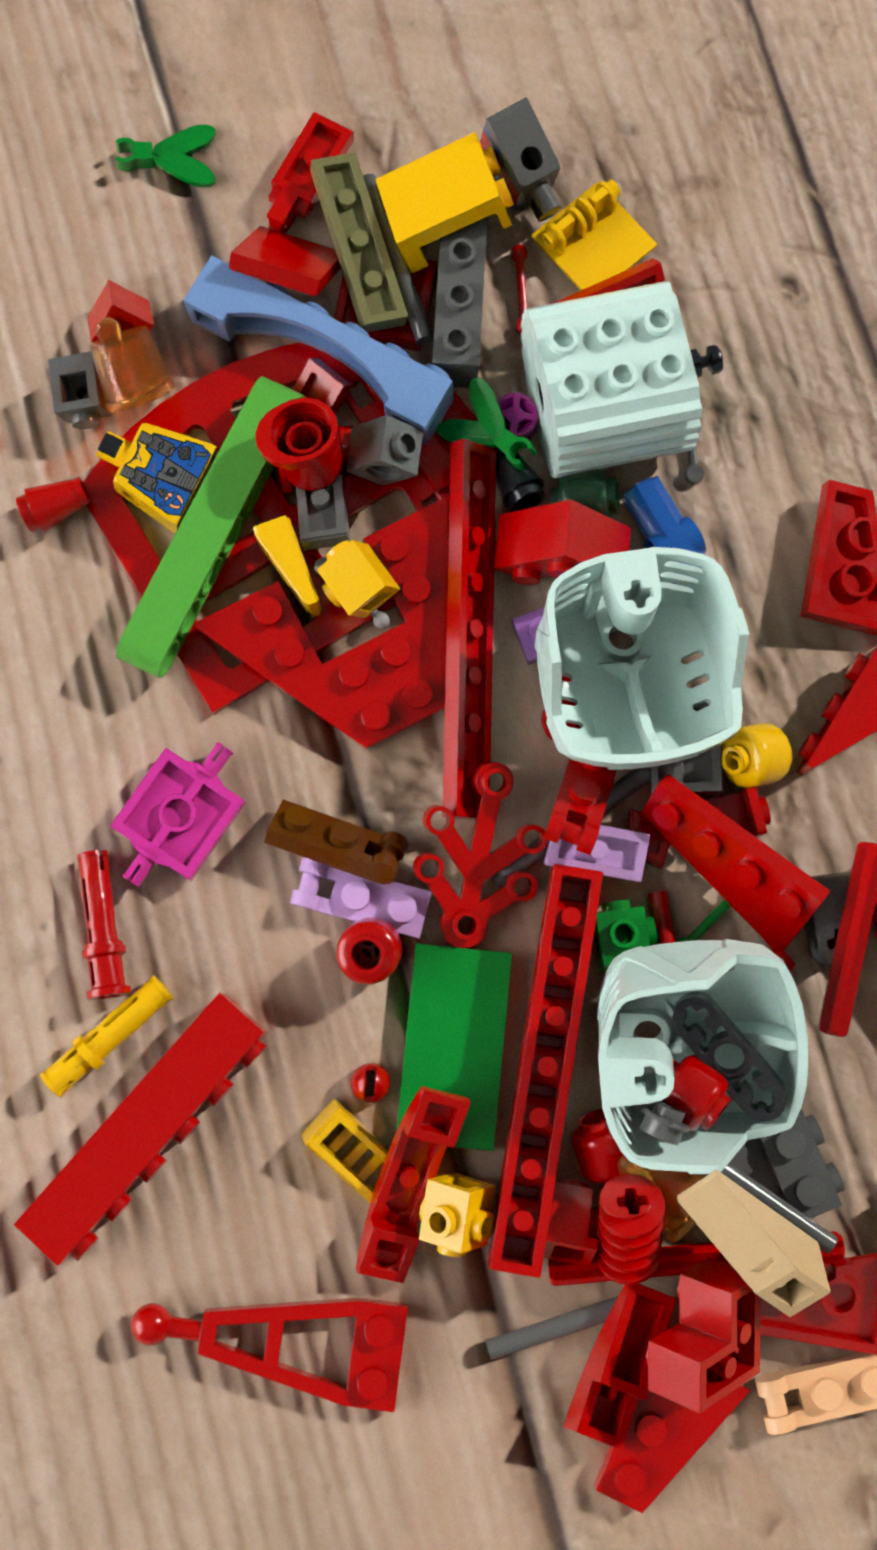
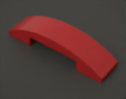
M422 1086L415 1095L395 1133L376 1183L356 1262V1272L358 1274L404 1284L420 1241L417 1226L420 1221V1206L426 1193L427 1179L436 1177L447 1146L455 1147L471 1103L469 1098Z

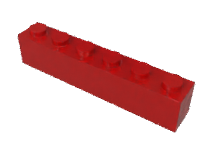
M219 993L13 1225L57 1266L70 1259L71 1256L78 1262L99 1239L93 1233L105 1218L113 1222L132 1202L133 1198L127 1193L141 1178L145 1183H148L163 1167L167 1160L161 1154L172 1141L175 1140L181 1145L198 1127L200 1121L194 1116L207 1102L214 1107L234 1085L228 1078L238 1066L242 1064L248 1069L263 1053L267 1046L261 1040L267 1035L268 1031L227 994Z

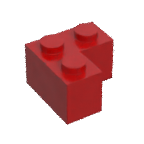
M572 499L500 514L494 569L512 576V581L517 584L537 585L540 583V579L548 577L558 578L562 573L586 560L603 554L629 551L631 528Z
M710 1257L680 1274V1281L677 1287L679 1323L648 1341L646 1354L648 1390L698 1413H702L760 1373L761 1297L754 1293L732 1265Z

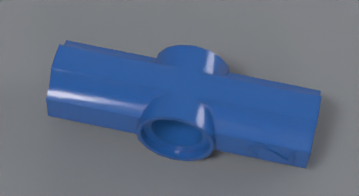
M658 476L644 479L623 494L622 501L645 537V548H679L706 555L705 541L699 528L689 517L683 518Z

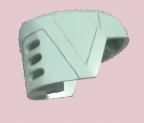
M651 547L603 554L581 562L562 573L553 581L548 591L542 619L537 627L534 647L537 651L541 694L547 716L546 724L559 753L574 761L592 766L606 767L608 770L638 769L670 764L696 757L700 753L718 747L738 732L741 728L743 712L741 686L749 631L743 610L738 606L729 578L722 566L713 558L679 548ZM615 631L624 632L632 637L634 645L626 650L618 649L611 644L609 635ZM696 653L702 655V657L688 664H683L681 662V660H684ZM562 676L570 678L571 681H562ZM702 677L707 679L706 682L694 688L687 686V684ZM561 700L571 701L576 705L561 704ZM703 702L709 704V706L699 711L693 709L694 706ZM566 723L580 725L581 728L577 729L568 727Z
M725 939L683 941L647 947L639 946L622 952L612 960L600 986L597 1007L602 1109L609 1131L620 1151L630 1162L652 1170L688 1172L689 1174H710L716 1169L722 1172L747 1140L772 1136L792 1128L802 1107L807 1087L808 1037L802 1001L794 979L780 957L762 944ZM689 992H702L712 997L781 1078L786 1089V1106L779 1117L767 1122L753 1120L732 1099L708 1131L699 1127L695 1131L684 1132L679 1145L662 1141L640 1129L645 1116L641 1109L648 1107L653 1110L655 1102L662 1101L673 1090V1059L679 1063L684 1057L695 1055L673 1026L674 1007L680 997ZM691 1006L686 1008L687 1019L685 1023L688 1026L697 1023L707 1033L706 1040L700 1042L704 1047L708 1045L714 1035L725 1031L722 1026H719L715 1033L709 1029L705 1023V1015L708 1011L704 1007L698 1011L692 1009ZM652 1021L658 1024L662 1030L655 1038H642L634 1033V1029L641 1022ZM732 1043L720 1045L714 1053L716 1062L726 1069L737 1068L745 1058L742 1049ZM752 1066L749 1073L744 1077L754 1091L752 1102L756 1104L759 1101H763L767 1105L773 1104L772 1092L774 1089L772 1087L766 1090L759 1088L752 1079V1072L759 1069L756 1066Z

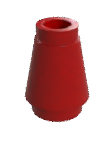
M80 477L25 488V494L16 497V504L20 515L31 532L39 529L46 532L83 508V506L91 503L89 493Z

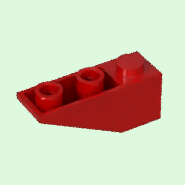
M877 646L866 656L859 653L848 667L844 677L850 680L842 695L837 692L833 694L821 713V717L825 718L826 722L819 734L812 731L797 753V756L803 759L796 771L799 775L806 774L877 732Z

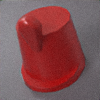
M306 397L292 399L268 411L259 421L255 433L256 445L263 458L275 467H278V483L283 493L293 492L291 484L299 489L308 491L323 489L332 484L340 475L343 459L337 418L327 404L318 399Z

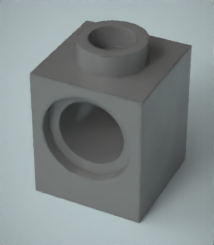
M388 415L352 427L346 472L381 486L417 476L423 430Z

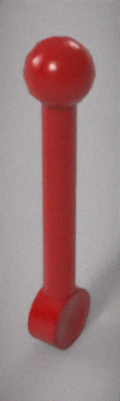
M518 244L511 249L510 256L515 262L519 307V319L516 322L515 330L521 336L522 314L525 309H528L524 261L528 256L526 247Z

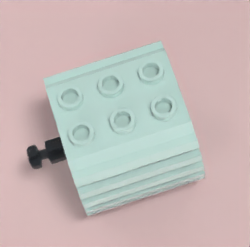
M664 281L524 310L522 314L523 321H521V350L525 369V383L528 396L537 407L538 420L536 430L544 463L548 465L551 477L555 479L687 452L696 447V443L699 441L698 432H701L700 418H702V405L697 378L702 376V368L708 367V371L710 370L712 375L719 374L723 370V355L716 345L707 346L705 356H700L696 349L690 350L677 296L672 291L670 282Z

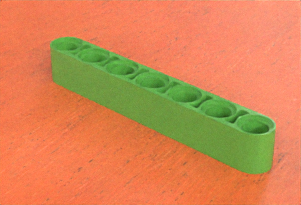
M264 376L256 381L120 638L116 650V657L158 678H163L167 674L275 468L274 465L263 458L257 448L255 433L259 421L268 411L292 399L303 398L305 395Z

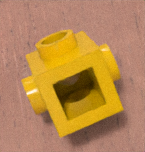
M455 1172L427 1179L426 1193L419 1211L421 1220L419 1240L437 1245V1251L440 1254L450 1257H465L468 1251L488 1245V1239L492 1235L495 1225V1217L492 1211L496 1185Z

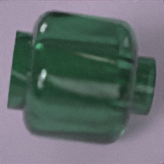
M604 468L560 477L559 487L551 488V503L572 499L609 518H613V515H619L620 492L617 477H610Z

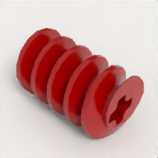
M626 1173L615 1176L605 1183L600 1192L597 1263L601 1272L609 1280L619 1284L635 1285L648 1280L655 1274L661 1262L665 1200L661 1190L651 1180L641 1175Z

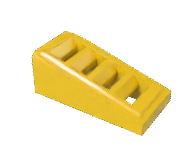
M284 515L254 526L252 529L258 545L306 612L310 613L312 617L321 615L320 601L290 518Z
M333 1099L303 1131L302 1138L304 1144L371 1203L377 1180L371 1187L365 1180L385 1161L388 1149L340 1102ZM339 1123L343 1124L327 1143L323 1141ZM354 1134L358 1140L340 1158L336 1153ZM370 1149L373 1154L354 1172L351 1167Z

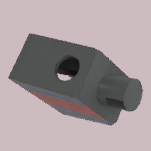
M527 97L486 118L480 143L483 150L492 146L502 171L501 174L494 178L495 181L504 178L514 203L510 209L515 211L529 204L538 222L547 220L555 215L562 208L552 190L560 171V164Z

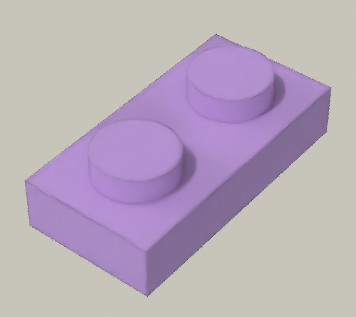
M600 825V831L591 855L576 851L577 845L559 839L558 843H554L548 840L544 864L553 866L555 863L603 872L604 876L641 882L650 834Z

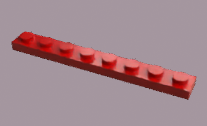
M461 439L451 442L443 806L450 809L456 819L476 821L480 796L473 788L472 776L479 765L491 761L496 450L467 439ZM489 777V779H488V786H489V788H490V777Z

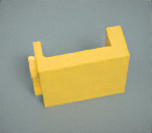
M476 132L375 179L396 244L411 273L429 266L422 246L492 214L498 215L503 229L512 226L506 208L514 205L504 178L497 181L494 178L501 174L502 171L492 146L483 150Z

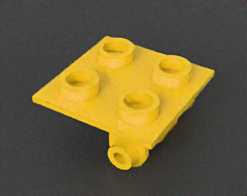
M612 179L607 182L597 181L531 235V238L580 291L630 269L658 245L617 202V197L621 195V190Z

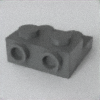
M801 1109L791 1129L772 1136L747 1140L729 1162L809 1218L842 1206L837 1194L845 1190L841 1175L833 1162L824 1163L818 1149V1145L825 1143L822 1130L813 1115L805 1117Z

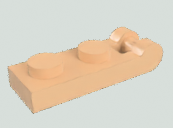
M860 1352L757 1377L755 1383L758 1396L765 1399L768 1412L764 1415L767 1433L772 1435L785 1434L794 1431L797 1427L877 1409V1355ZM796 1389L799 1405L787 1407L784 1394Z

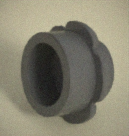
M656 1102L653 1110L648 1107L641 1109L645 1116L640 1129L662 1141L679 1145L683 1133H687L690 1130V1127L682 1122L685 1113L666 1103Z

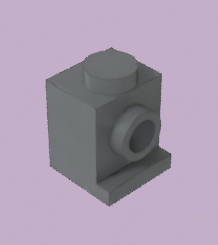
M93 351L48 359L54 413L68 424L72 423V427L76 429L96 428L100 426V418L112 416L107 375H110L109 365ZM88 392L89 398L82 399Z

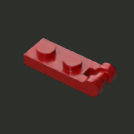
M569 758L543 839L558 843L560 839L577 845L576 851L591 855L600 831L601 821L617 770H608L606 767L592 766Z

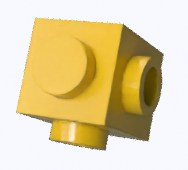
M346 540L334 546L326 554L327 561L317 569L325 581L322 585L325 595L335 606L339 608L343 606L349 616L366 618L400 590V587L369 544L356 540L350 542Z

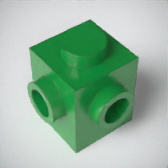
M629 899L601 904L602 912L597 913L593 936L599 974L606 973L612 960L622 952L639 946L657 945L655 922L652 916H645L644 906L631 908Z

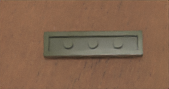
M356 153L313 159L310 172L359 326L367 333L404 326L408 319V313Z

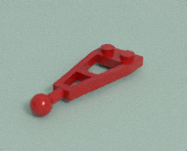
M358 1297L206 1308L203 1313V1320L170 1316L168 1310L162 1305L149 1303L141 1306L134 1313L131 1321V1331L139 1343L147 1346L157 1345L167 1337L198 1341V1355L343 1406L394 1412L408 1304ZM356 1317L346 1385L279 1362L285 1321ZM269 1322L264 1357L216 1341L219 1325Z

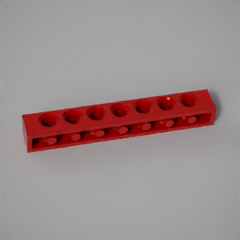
M554 863L549 872L494 1214L495 1225L488 1251L487 1262L490 1270L541 1278L603 872Z

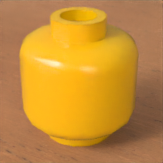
M770 723L742 726L733 737L721 745L722 769L732 783L742 788L760 787L777 782L787 774L792 762V749L789 740L780 728Z

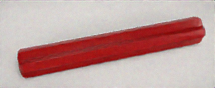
M859 842L855 850L818 1023V1030L831 1036L846 1037L849 1032L877 899L876 843Z

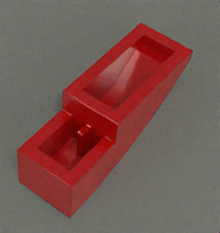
M640 1283L624 1285L600 1330L585 1364L563 1425L564 1428L623 1450L637 1400L646 1401L649 1392L648 1365L646 1362L648 1341L667 1330L676 1298Z

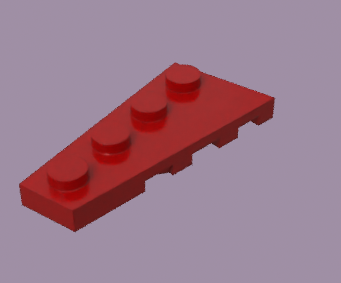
M668 773L658 783L641 812L772 949L778 948L784 951L830 892L822 884Z

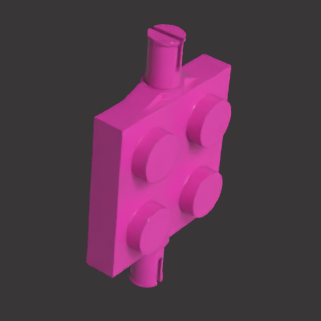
M215 743L216 745L202 765L186 761L168 748H165L110 825V827L128 838L135 849L140 852L125 874L122 875L134 885L141 886L140 884L155 863L174 869L192 882L245 806L246 801L227 789L217 776L230 756L233 755V752L221 743Z

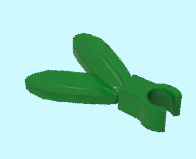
M194 125L162 140L154 148L152 142L119 138L115 141L117 151L120 154L123 152H131L133 154L128 158L117 156L115 158L117 168L124 172H131L136 168H154L155 164L158 168L195 187H212L216 183L213 172L207 165L190 157V155L210 145L216 135L215 128L210 125Z
M473 378L469 386V397L479 422L465 419H449L441 422L437 426L436 432L448 443L467 439L490 448L497 447L506 455L509 462L516 469L524 471V464L520 459H515L517 452L523 448H528L534 456L538 455L536 448L527 438L517 437L507 430L501 407L493 389L482 378Z

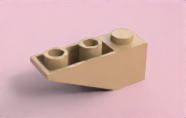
M717 1169L677 1195L678 1203L754 1293L787 1316L792 1317L831 1293L818 1241Z

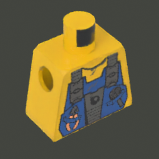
M142 423L132 442L107 431L98 447L96 456L119 467L113 480L114 490L169 531L176 533L215 460L217 446L158 426Z

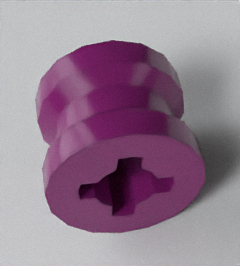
M508 393L500 397L498 402L505 423L510 424V427L506 424L507 430L517 437H525L531 442L538 420V411L535 403L528 396L520 393Z

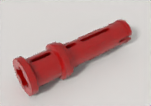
M99 850L77 854L88 944L84 945V950H82V957L88 961L91 989L87 991V1000L111 999L131 994V986L125 984L122 955L126 954V945L123 944L122 940H118L107 850H101L100 854Z

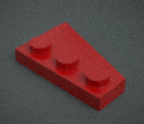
M828 480L821 488L800 617L877 636V514L873 491Z
M877 1253L823 1261L831 1293L792 1317L787 1316L761 1298L760 1335L877 1355Z
M742 1384L702 1413L693 1411L649 1391L646 1401L637 1400L623 1450L610 1446L594 1482L595 1490L643 1513L746 1397L750 1389Z

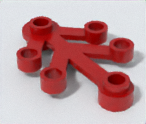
M493 761L479 765L472 776V785L475 792L480 796V802L470 849H468L455 829V818L450 809L442 805H433L423 815L424 827L437 836L463 876L460 896H457L443 876L445 867L443 861L438 856L426 852L418 855L413 862L415 876L428 885L444 910L440 918V929L443 937L450 944L459 948H470L480 943L488 931V919L516 900L528 901L535 896L538 888L536 879L531 874L518 870L512 872L507 877L506 885L480 900L483 882L524 854L540 853L546 847L548 841L543 839L545 830L542 827L528 823L522 825L517 830L515 837L490 853L500 802L511 793L514 786V777L511 770L506 765ZM499 773L503 778V784L500 789L492 791L488 786V779L492 774ZM443 811L446 815V824L440 829H434L431 825V817L435 812ZM530 830H535L538 833V842L533 847H527L524 843V837ZM433 859L436 863L435 873L428 877L423 876L420 870L422 863L425 860ZM525 877L529 883L528 889L525 893L516 894L514 890L515 882L519 878ZM464 916H470L473 920L472 928L465 933L459 932L457 927L459 920Z

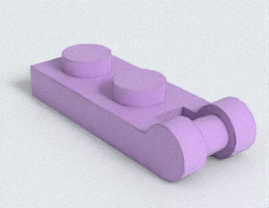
M302 857L299 872L303 873L298 890L293 889L289 904L353 922L366 917L380 918L390 923L399 934L420 940L432 895L431 891L394 881L385 885L378 884ZM321 878L335 882L330 899L317 896Z

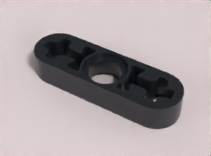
M689 992L680 997L676 1002L672 1017L673 1026L678 1035L700 1061L712 1067L727 1080V1093L748 1117L760 1122L771 1121L779 1117L786 1106V1089L781 1078L712 997L702 992ZM689 1006L695 1011L701 1010L703 1007L708 1011L705 1015V1023L713 1033L717 1031L719 1026L725 1029V1031L714 1035L706 1047L700 1043L705 1041L707 1036L702 1027L697 1023H693L690 1026L685 1023L687 1019L686 1008ZM732 1043L739 1046L745 1056L742 1064L734 1069H726L720 1066L714 1057V1053L720 1045ZM752 1066H756L759 1069L752 1072V1079L759 1088L766 1090L772 1087L774 1089L772 1092L773 1104L767 1105L763 1101H759L756 1104L752 1102L754 1091L744 1078ZM743 1079L739 1086L734 1083Z

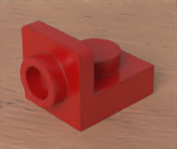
M756 787L746 788L739 793L705 800L755 837L760 838L767 834L766 825L771 823L770 810L765 797L758 796Z

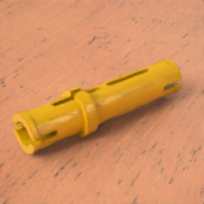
M152 975L141 988L122 1002L94 1029L90 1030L84 1037L78 1035L72 1040L73 1046L55 1063L40 1073L41 1079L55 1095L57 1094L59 1098L63 1097L83 1076H86L93 1068L99 1070L105 1065L104 1059L144 1025L157 1011L172 1001L174 996L155 975Z

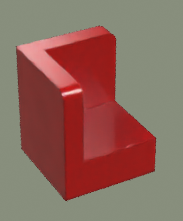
M108 280L88 315L91 342L133 362L154 326L150 302Z

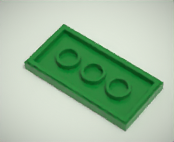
M416 943L396 1131L415 1095L422 1086L467 1097L471 1101L455 1147L494 1151L512 953Z

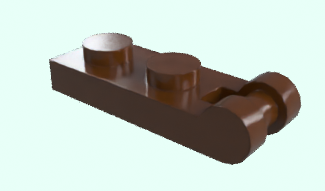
M284 799L267 829L264 842L383 885L393 882L399 869L398 862L403 859L408 848L406 838L398 832L389 831L380 834Z

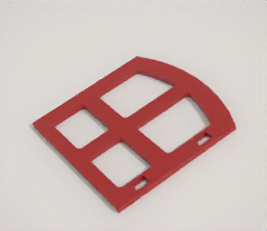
M297 342L265 350L230 363L192 382L156 406L133 425L122 438L132 442L142 423H148L183 435H188L194 429H201L207 434L212 444L217 446L216 450L219 452L236 420L232 414V409L234 406L246 401L256 381L264 376L285 387L294 386L309 358H320L352 384L351 389L357 386L359 382L362 383L374 403H370L360 409L350 391L344 399L360 424L385 416L384 404L375 391L353 370L327 353ZM100 459L83 481L91 499V503L86 506L140 595L143 596L161 560L126 505L125 498L114 490L113 480L119 467ZM419 470L417 476L385 486L353 474L344 478L348 519L395 491L403 492L415 511L424 508L423 504L430 501L432 497H435L437 501L446 497L448 500L449 541V495L446 490L437 494ZM270 476L253 510L260 519L261 524L284 515L290 518L322 611H320L321 615H318L315 620L303 626L317 654L371 622L373 617L370 615L366 618L349 616L343 606L340 608L335 606L325 595L322 589L325 581L317 576L314 569L315 562L323 557L318 549L303 550L300 541L297 505L294 506L287 502L274 479ZM254 532L236 541L205 603L272 564L258 545ZM389 598L377 609L387 612L396 606L392 598ZM194 624L177 655L213 715L269 682L261 674L244 663L233 668L227 667L208 637L198 632Z

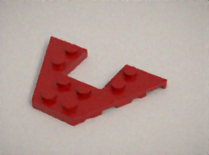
M446 497L362 539V543L369 544L400 587V590L391 598L404 623L322 664L279 581L195 622L194 625L197 631L213 640L234 655L239 661L261 674L263 678L287 695L292 696L365 750L444 710L448 587V500Z

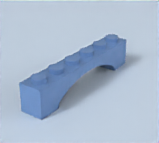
M211 255L183 299L191 322L231 342L234 335L239 334L271 335L298 341L327 353L353 370L375 391L384 404L385 415L423 430L422 443L427 446L437 426L454 401L453 380L450 379L444 370L433 364H426L424 366L412 360L401 347L393 343H386L384 345L370 338L369 334L359 325L352 322L343 324L330 317L329 313L320 305L311 301H307L305 304L291 297L283 286L270 282L264 283L257 278L232 271L228 268L229 261L226 263Z

